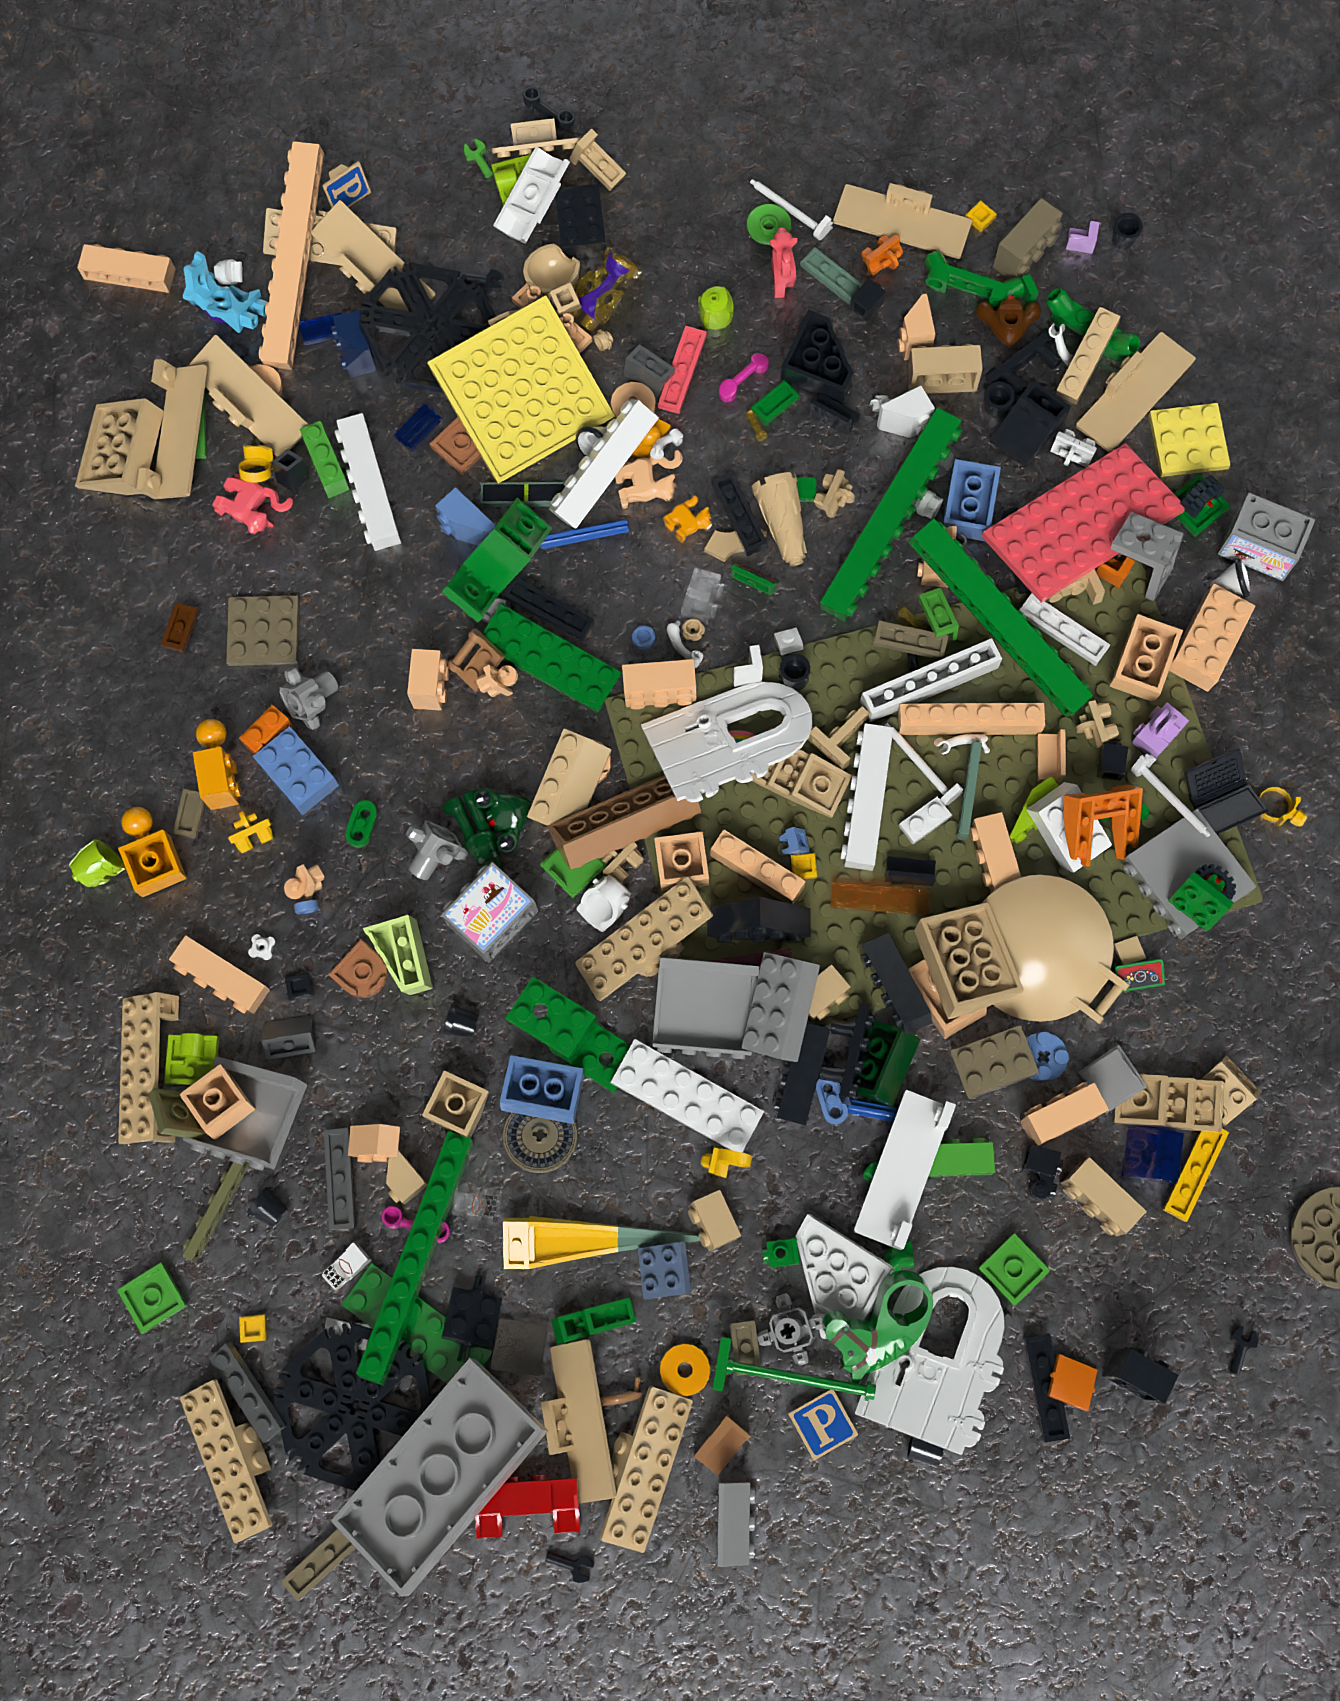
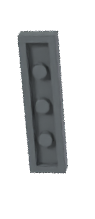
M350 1129L323 1130L329 1230L356 1228L352 1157L348 1156Z
M233 1343L224 1344L209 1360L263 1443L268 1442L286 1425Z

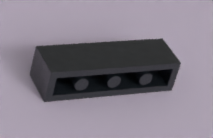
M889 933L862 944L863 954L860 955L861 961L865 968H870L872 972L870 977L875 988L880 987L883 993L881 994V999L885 1007L891 1008L893 1012L891 1017L896 1028L901 1027L904 1035L932 1024L931 1011Z
M810 1023L806 1024L798 1062L786 1060V1064L790 1065L788 1075L783 1073L779 1087L784 1089L782 1099H776L773 1111L778 1113V1119L806 1126L831 1029Z

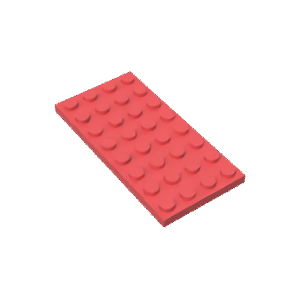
M1125 443L983 532L982 538L1042 603L1119 554L1110 548L1131 512L1164 525L1183 513L1185 509L1180 504L1181 501Z

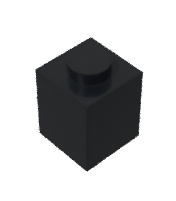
M868 278L851 297L850 309L868 321L884 304L886 291L879 283H874Z
M288 449L271 462L277 483L291 491H295L309 479L304 458Z
M1119 742L1104 743L1100 749L1097 777L1121 781L1126 771L1128 747L1122 746Z

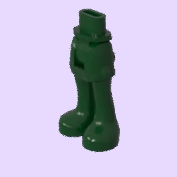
M477 790L463 795L464 801L478 828L479 833L477 834L473 831L461 797L453 798L442 805L443 812L446 815H453L465 839V848L470 851L477 861V866L482 868L485 865L489 866L493 862L499 869L502 868L498 859L501 856L496 845V834L494 831H491L482 808H477L473 803V794Z

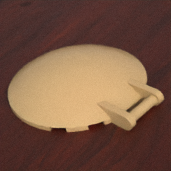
M1050 875L1020 877L995 889L981 904L988 902L1024 991L993 1005L1013 1017L1039 1022L1061 1019L1081 1010L1100 1024L1104 1019L1103 1015L1120 993L1126 991L1130 985L1110 970L1114 952L1113 935L1108 918L1099 903L1079 885ZM1110 980L1115 985L1094 1011L1089 1007V1004L1106 982Z

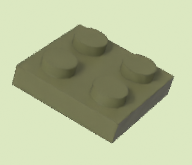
M153 1088L148 1095L160 1134L200 1140L207 1135L179 1095L182 1092Z

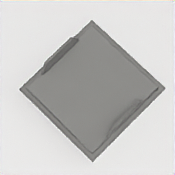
M1120 1045L1078 1071L1087 1086L1093 1083L1096 1084L1109 1109L1105 1113L1110 1112L1148 1087Z

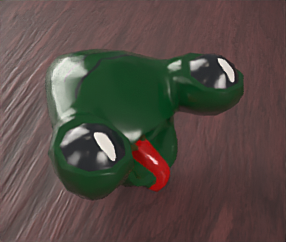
M487 788L478 789L473 794V803L477 808L485 809L490 807L486 812L489 827L495 832H504L498 836L496 841L498 850L503 853L512 852L517 847L520 831L528 819L527 815L531 808V801L519 795L497 793Z

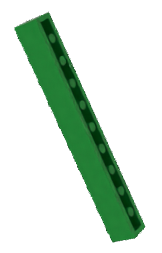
M938 407L936 408L820 601L822 610L844 622L848 616L852 617L858 607L856 602L860 596L863 598L870 587L868 582L871 577L876 578L881 569L880 562L883 557L887 559L893 549L892 542L895 538L899 539L905 529L903 526L906 519L910 520L917 508L915 504L918 499L922 500L927 493L928 487L926 486L930 480L934 481L940 470L938 468L940 462L947 460L951 452L950 445L953 441L957 442L963 432L961 429V419Z
M933 518L908 541L911 547L1066 718L1073 715L1093 696L1088 684L1077 678L1074 674V669L1059 658L1057 650L1042 639L1043 636L1038 629L1031 627L1026 621L1027 618L1024 613L1013 607L1010 598L995 587L994 580L979 569V564L974 558L968 557L963 551L961 543L950 537L946 527L941 522H937Z
M450 1131L446 1135L356 1372L362 1379L385 1385L474 1147L471 1138Z

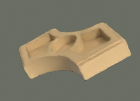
M761 529L764 537H766L767 532ZM715 530L704 548V552L723 562L735 553L744 552L735 531L724 533Z

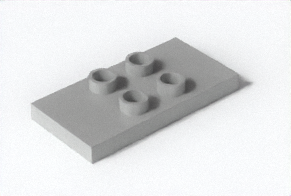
M469 1358L331 1522L401 1597L409 1596L548 1430L476 1359Z

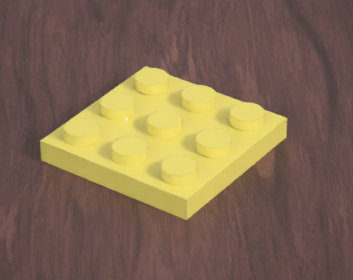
M1218 403L1150 411L1149 420L1160 477L1229 469L1230 460Z

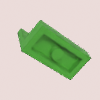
M941 587L920 594L918 600L936 638L950 634L952 641L957 640L959 625Z

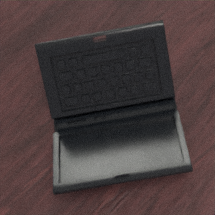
M1239 747L1185 771L1190 801L1194 809L1199 810L1216 834H1220L1269 812L1257 794L1245 781L1246 777Z

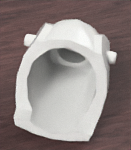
M611 875L604 876L600 880L595 878L593 880L594 885L584 893L581 903L577 907V911L581 916L601 932H604L619 918L623 910L628 907L627 903L631 895L629 890Z

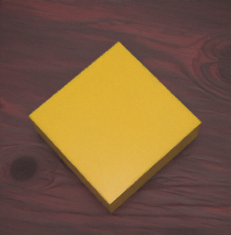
M981 200L965 215L966 218L972 219V225L980 232L994 221L997 216Z
M815 853L790 856L792 873L802 879L817 878Z
M266 1314L239 1317L240 1343L267 1340Z

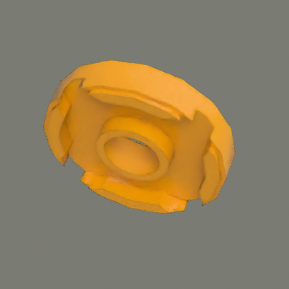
M681 1344L672 1347L665 1353L661 1360L660 1375L662 1382L668 1390L676 1395L689 1396L698 1393L705 1387L710 1376V1365L708 1358L701 1349L694 1345ZM683 1362H688L693 1369L692 1374L687 1378H683L678 1374V1366Z

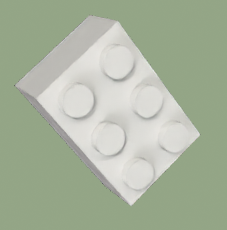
M1064 782L1026 810L1061 869L1075 872L1083 865H1081L1080 858L1073 860L1069 855L1064 826V795L1082 792L1078 785ZM1094 820L1091 860L1112 845L1098 820Z

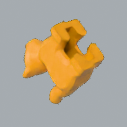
M693 496L690 500L675 506L671 513L663 517L665 526L671 532L675 526L679 527L675 531V536L681 543L685 541L687 536L695 533L698 529L708 530L712 527V515L709 512V507L698 512L696 516L689 509L697 504L699 500L697 496Z

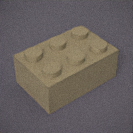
M1041 198L999 243L993 268L1008 279L1015 276L1021 278L1025 276L1032 262H1038L1044 254L1043 250L1047 246L1051 247L1057 240L1058 236L1056 233L1062 225L1060 221L1063 213Z
M1021 1025L951 1050L969 1099L1041 1074Z

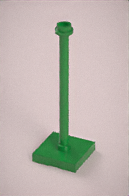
M721 1337L712 1390L723 1392L726 1373L732 1374L733 1371L865 1396L864 1401L874 1400L876 1384H871V1381H867L866 1385L734 1361V1358L729 1357L732 1339Z

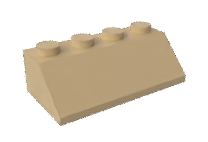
M563 729L527 817L548 826L588 809L612 750L591 739Z

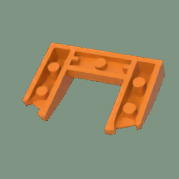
M1127 784L1112 787L1110 791L1064 795V826L1070 858L1073 860L1080 858L1081 865L1090 866L1094 820L1112 817L1116 859L1124 860L1127 857L1125 850L1128 844L1132 848H1137L1143 788Z

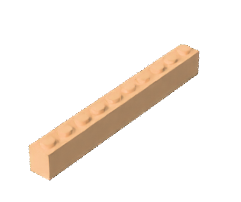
M293 141L292 149L288 151V163L290 164L289 171L285 172L284 177L286 191L282 193L281 197L283 211L282 215L280 214L278 218L280 232L279 236H276L275 249L277 252L276 258L272 260V271L274 273L273 279L269 281L268 285L270 300L266 302L265 306L267 320L266 324L264 323L262 326L264 340L263 345L259 348V359H261L264 365L272 368L293 370L312 240L311 231L314 226L324 152L319 144Z

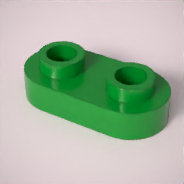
M363 800L354 806L345 832L346 840L355 848H362L369 843L377 820L378 811L370 801ZM369 811L370 815L368 817H362L363 812ZM358 833L363 834L360 840L355 839V835Z

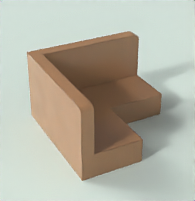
M725 1415L695 1453L694 1457L713 1473L719 1475L743 1443L749 1440L751 1436L729 1416Z

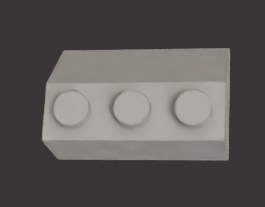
M719 1480L717 1567L749 1565V1558H754V1542H749V1531H754L755 1515H750V1504H755V1487H750V1481Z

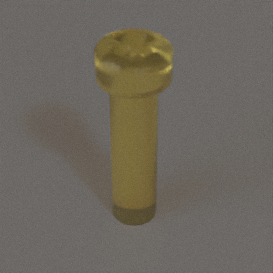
M748 411L746 415L757 434L756 439L758 441L765 440L768 436L767 433L762 430L753 411Z
M906 606L899 611L898 616L900 618L904 617L917 629L926 631L929 629L908 612L909 609Z

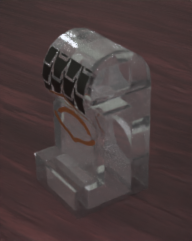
M454 1192L452 1212L454 1216L500 1217V1196Z

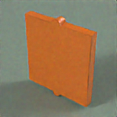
M1057 1354L1054 1370L1050 1373L1052 1378L1047 1396L1088 1411L1092 1393L1095 1392L1094 1384L1098 1370Z

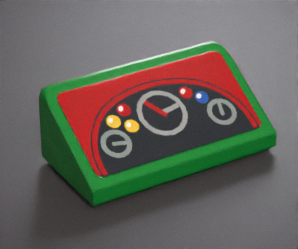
M737 562L731 567L732 578L770 596L773 595L779 584L778 580L742 563Z
M1163 959L1120 965L1112 969L1114 974L1130 985L1126 991L1122 992L1165 985Z

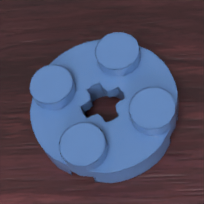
M1045 1031L1034 1033L1027 1037L1041 1073L1029 1079L1048 1082L1058 1078L1066 1069L1069 1060V1054L1064 1043L1057 1036ZM1038 1051L1048 1053V1063L1045 1061L1038 1062Z

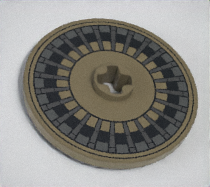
M511 1113L504 1126L503 1143L509 1158L520 1168L533 1173L550 1172L561 1167L572 1156L577 1144V1128L575 1122L570 1124ZM539 1130H543L544 1135L547 1136L542 1138L541 1142H538L534 1134L539 1133Z

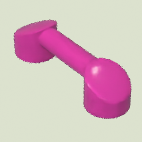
M761 353L753 354L751 362L734 378L724 380L719 386L720 399L724 402L733 401L737 396V386L753 372H766L769 367L767 356Z
M387 1207L382 1213L383 1223L388 1228L397 1229L404 1227L411 1230L414 1220L403 1217L400 1209L397 1207ZM444 1223L438 1243L445 1242L450 1235V1230L446 1223Z

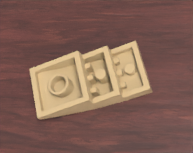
M800 749L792 756L768 766V772L763 777L757 779L755 773L751 774L753 782L830 818L833 817L852 775L813 753L807 754Z
M1139 1074L1148 1087L1115 1108V1123L1221 1132L1224 1082L1168 1077L1166 1075Z

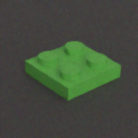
M1015 1233L978 1268L1013 1306L1019 1303L1050 1272L1048 1267Z
M162 1262L117 1290L141 1334L148 1332L188 1306Z

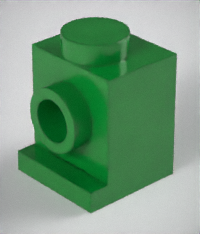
M797 1238L766 1242V1248H762L763 1263H768L769 1268L799 1265ZM781 1248L785 1251L783 1258L776 1256L777 1249Z

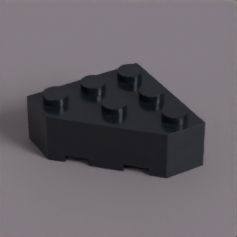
M808 310L782 364L781 380L819 395L821 393L843 404L852 385L854 372L851 365L848 364L839 338L835 335L830 318Z
M763 897L710 907L713 917L707 920V937L716 938L719 943H730L732 940H752L753 943H765L766 940H781L787 943H800L801 939L811 937L810 908Z

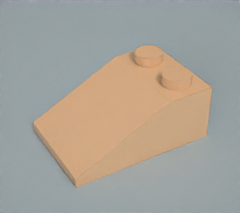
M925 959L908 969L931 1011L933 1023L944 1039L986 1015L987 1007L971 1014L948 1019Z

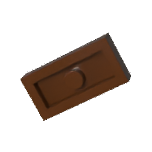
M175 602L160 644L163 648L185 653L200 612L198 608Z

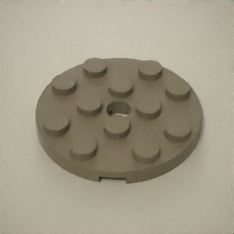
M1340 1187L1326 1188L1306 1198L1296 1210L1290 1229L1292 1250L1301 1268L1318 1283L1334 1289H1340V1244L1337 1243L1336 1239L1337 1232L1340 1231Z

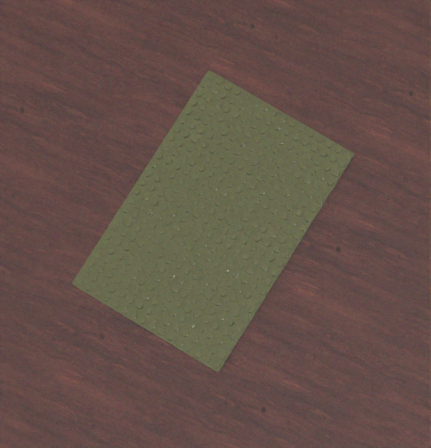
M1126 558L1119 559L1118 561L1123 563ZM1134 560L1135 563L1120 588L1099 577L1105 590L1103 600L1100 603L1093 605L1086 589L1078 595L1070 594L1064 596L1057 602H1046L1110 644V647L1096 666L1028 622L1032 628L1035 627L1041 632L1042 639L1048 645L1053 646L1057 650L1059 658L1074 669V674L1077 678L1088 684L1090 692L1093 694L1080 709L1067 718L962 602L949 605L959 625L957 640L952 641L950 634H947L949 636L944 658L992 638L1002 657V661L996 670L915 704L1044 703L1045 727L1041 734H1058L1060 729H1065L1066 775L1061 783H1057L1059 786L1064 782L1076 784L1080 791L1085 794L1110 791L1112 787L1127 784L1143 788L1142 803L1150 810L1149 818L1147 820L1140 819L1138 847L1132 848L1128 844L1125 850L1126 856H1128L1184 818L1143 775L1137 777L1131 771L1140 756L1146 755L1132 744L1136 737L1133 733L1142 723L1145 725L1149 723L1151 718L1148 716L1157 706L1162 708L1166 703H1169L1185 716L1189 722L1156 758V761L1150 766L1149 770L1191 812L1195 810L1189 798L1185 771L1213 758L1184 679L1168 671L1161 694L1155 703L1110 687L1129 630L1137 614L1164 623L1156 600L1152 601L1145 598L1149 581L1141 562ZM1017 587L1001 591L1010 598L1011 604L1016 610H1020L1031 595V593L1019 594ZM924 612L888 622L933 632ZM878 625L803 645V650L789 653L801 654L810 663L809 682L805 688L797 692L809 704L812 713V729L816 726L829 739V734L835 727L839 726L841 728L847 722L845 718L854 709L858 711L862 707L860 700L863 692L913 672L909 670L906 652L874 646ZM780 652L761 656L763 664L762 682L780 683L781 659L789 654L781 655ZM917 655L919 669L939 661V659ZM749 660L695 674L696 702H692V704L737 688L733 684L734 667L749 665ZM624 693L607 698L605 705L629 789H634L663 776L664 772L642 730L641 724L689 705L681 706L678 703L668 704L666 707L648 705L642 709H631V707H626ZM1096 700L1097 704L1109 703L1111 716L1102 719L1104 726L1115 723L1119 735L1108 742H1119L1122 746L1128 747L1126 771L1121 781L1097 777L1101 748H1097L1094 737L1086 739L1085 733H1077L1076 726L1081 724L1079 717L1086 715L1084 709L1088 706L1089 701ZM772 709L758 711L756 714L727 724L726 728L728 730H746L759 735L782 724L784 716L780 711ZM898 711L873 722L867 720L865 723L880 726L888 723L898 731ZM865 723L840 747L850 757L849 765L843 771L852 776H857L858 768L853 767L855 753L860 754L861 745H857L858 731H863ZM1038 734L986 735L988 740L985 743L990 752L985 753L981 747L970 827L976 818L1002 812L1010 836L1030 792L1042 783L1037 782ZM901 735L949 790L957 783L964 789L971 744L957 745L951 747L947 754H941L938 751L944 746V743L940 746H935L934 741L937 738L947 740L959 735ZM892 738L873 871L844 867L845 859H841L842 846L847 845L848 836H844L846 821H851L852 814L847 813L849 799H854L855 792L850 790L852 777L832 818L784 798L753 781L740 783L734 779L719 785V790L714 796L707 798L705 793L701 794L703 800L699 801L701 813L694 815L689 820L673 824L669 829L655 832L644 839L660 897L667 891H661L654 838L703 832L709 885L696 888L710 908L757 897L780 901L710 856L711 848L723 830H726L792 872L791 855L782 853L783 849L789 847L788 841L782 842L779 838L786 833V829L792 827L804 829L810 853H815L817 878L803 879L806 881L805 887L793 905L811 909V937L801 939L800 943H787L781 940H766L765 943H753L752 940H732L730 943H719L716 938L707 937L706 921L680 941L685 949L679 953L678 959L757 965L760 971L763 954L767 952L820 965L818 975L832 965L850 985V991L847 993L849 997L840 1005L834 1003L828 1008L831 1012L819 1021L816 1018L811 1022L809 1018L807 1019V1023L818 1026L830 1024L833 1019L845 1020L857 1016L860 1003L870 1005L872 1012L886 1008L881 999V994L883 993L880 987L875 988L870 975L872 972L870 968H865L861 961L860 955L863 954L862 944L889 933L905 965L909 969L925 959L914 932L920 919L979 905L991 894L989 887H985L982 873H985L983 865L979 864L976 858V850H978L976 841L971 840L970 833L966 840L957 839L963 794L945 806L952 814L951 818L913 845L900 829L899 824L937 796L941 800L943 795ZM808 739L800 748V750L807 754L813 753L836 766ZM1112 817L1104 822L1099 821L1112 845L1090 861L1089 867L1082 866L1075 872L1061 869L1039 830L1032 828L1027 832L1028 836L1018 844L1015 841L1011 843L1021 877L1029 875L1060 877L1079 885L1092 895L1108 918L1114 944L1135 936L1141 937L1168 929V922L1163 916L1160 917L1155 912L1153 902L1148 896L1145 897L1140 892L1139 884L1135 878L1130 877L1125 872L1123 860L1116 859ZM1235 826L1217 834L1257 886L1252 892L1236 901L1227 912L1260 903L1263 897L1238 827ZM887 857L936 861V881L934 886L885 882Z

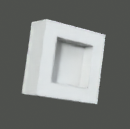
M797 628L774 633L775 642L781 655L803 650V642Z

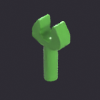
M474 139L477 148L475 151L470 150L469 146L464 144L466 160H475L485 178L491 177L493 173L483 157V154L486 153L484 143Z

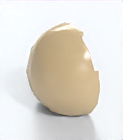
M549 244L538 248L530 254L525 261L523 273L529 287H539L541 295L546 296L550 291L570 282L572 286L575 285L579 279L580 261L574 257L572 260L569 259L560 247L555 244Z

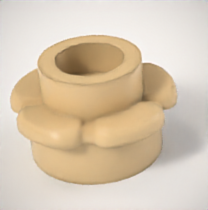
M599 329L598 333L593 336L596 346L601 351L610 350L612 347L611 343H613L611 334L608 331L604 332Z
M689 619L682 625V634L687 640L697 641L701 639V635L705 632L704 625L697 619Z

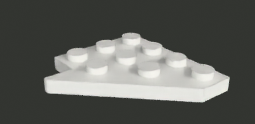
M807 1214L795 1237L797 1238V1245L815 1315L820 1313L826 1315L831 1310H837L842 1312L848 1320L860 1319L866 1321L875 1305L880 1284L893 1272L895 1267L815 1216ZM819 1329L821 1338L827 1339L824 1329Z

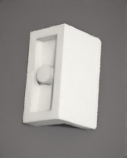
M759 645L749 647V665L734 667V687L762 682L763 664Z

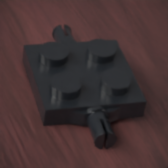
M475 1276L473 1289L465 1290L453 1287L441 1339L453 1341L460 1345L457 1358L459 1362H467L470 1348L479 1347L491 1350L502 1298L490 1296L483 1292L486 1280L484 1276Z

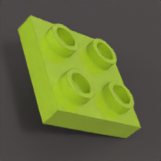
M531 154L491 164L503 206Z
M195 1033L168 1035L164 1084L193 1085L215 1068L213 1064L216 1057H218L219 1037Z

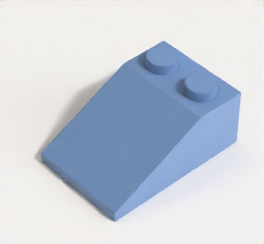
M456 487L435 505L438 513L436 517L441 523L439 525L445 534L448 536L452 534L457 540L478 546L495 527V524Z

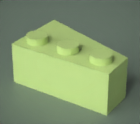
M406 915L363 928L374 944L377 953L380 954L385 962L388 971L401 992L413 995L433 989L417 919Z

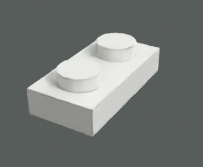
M937 796L902 821L899 827L914 845L950 819L952 814Z

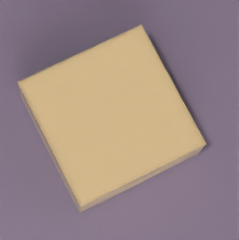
M1137 936L1114 944V949L1121 965L1137 963L1146 959Z

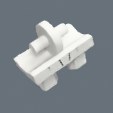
M1065 429L1063 432H1058L1050 452L1066 458L1064 462L1066 466L1069 465L1070 461L1088 467L1097 448L1095 447V441L1086 438L1082 442L1075 438L1073 431Z

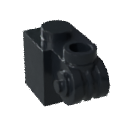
M1031 1144L1027 1148L1022 1171L1035 1174L1038 1181L1029 1186V1195L1035 1200L1054 1199L1057 1190V1184L1053 1183L1056 1174H1060L1063 1166V1160L1060 1159L1061 1152Z

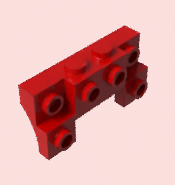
M546 1474L531 1475V1480L520 1481V1476L509 1477L475 1517L476 1539L503 1537V1516L553 1513L554 1534L581 1532L578 1479H546Z

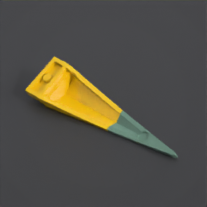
M529 1216V1218H504L503 1220L504 1269H532L608 1253L676 1242L700 1241L699 1234L535 1216Z

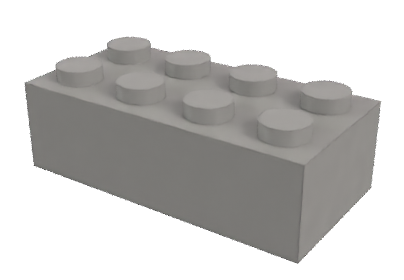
M764 952L741 1049L781 1060L798 1062L820 965Z

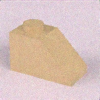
M399 1149L397 1157L389 1158L386 1184L390 1190L387 1193L396 1203L401 1201L406 1205L428 1184Z

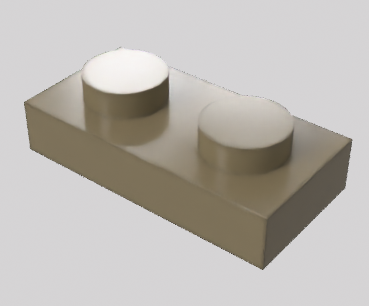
M755 1320L731 1323L730 1331L734 1361L761 1366ZM736 1372V1376H739V1375H747V1374H744V1373H738V1372Z

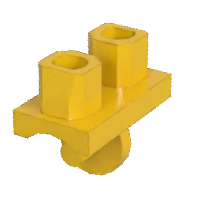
M241 811L239 812L241 819L233 824L236 829L245 826L246 829L228 837L231 844L235 843L238 850L244 853L254 848L248 837L249 835L256 832L261 843L274 838L270 827L272 823L267 818L251 826L250 823L258 819L256 814L253 813L246 816L245 812Z

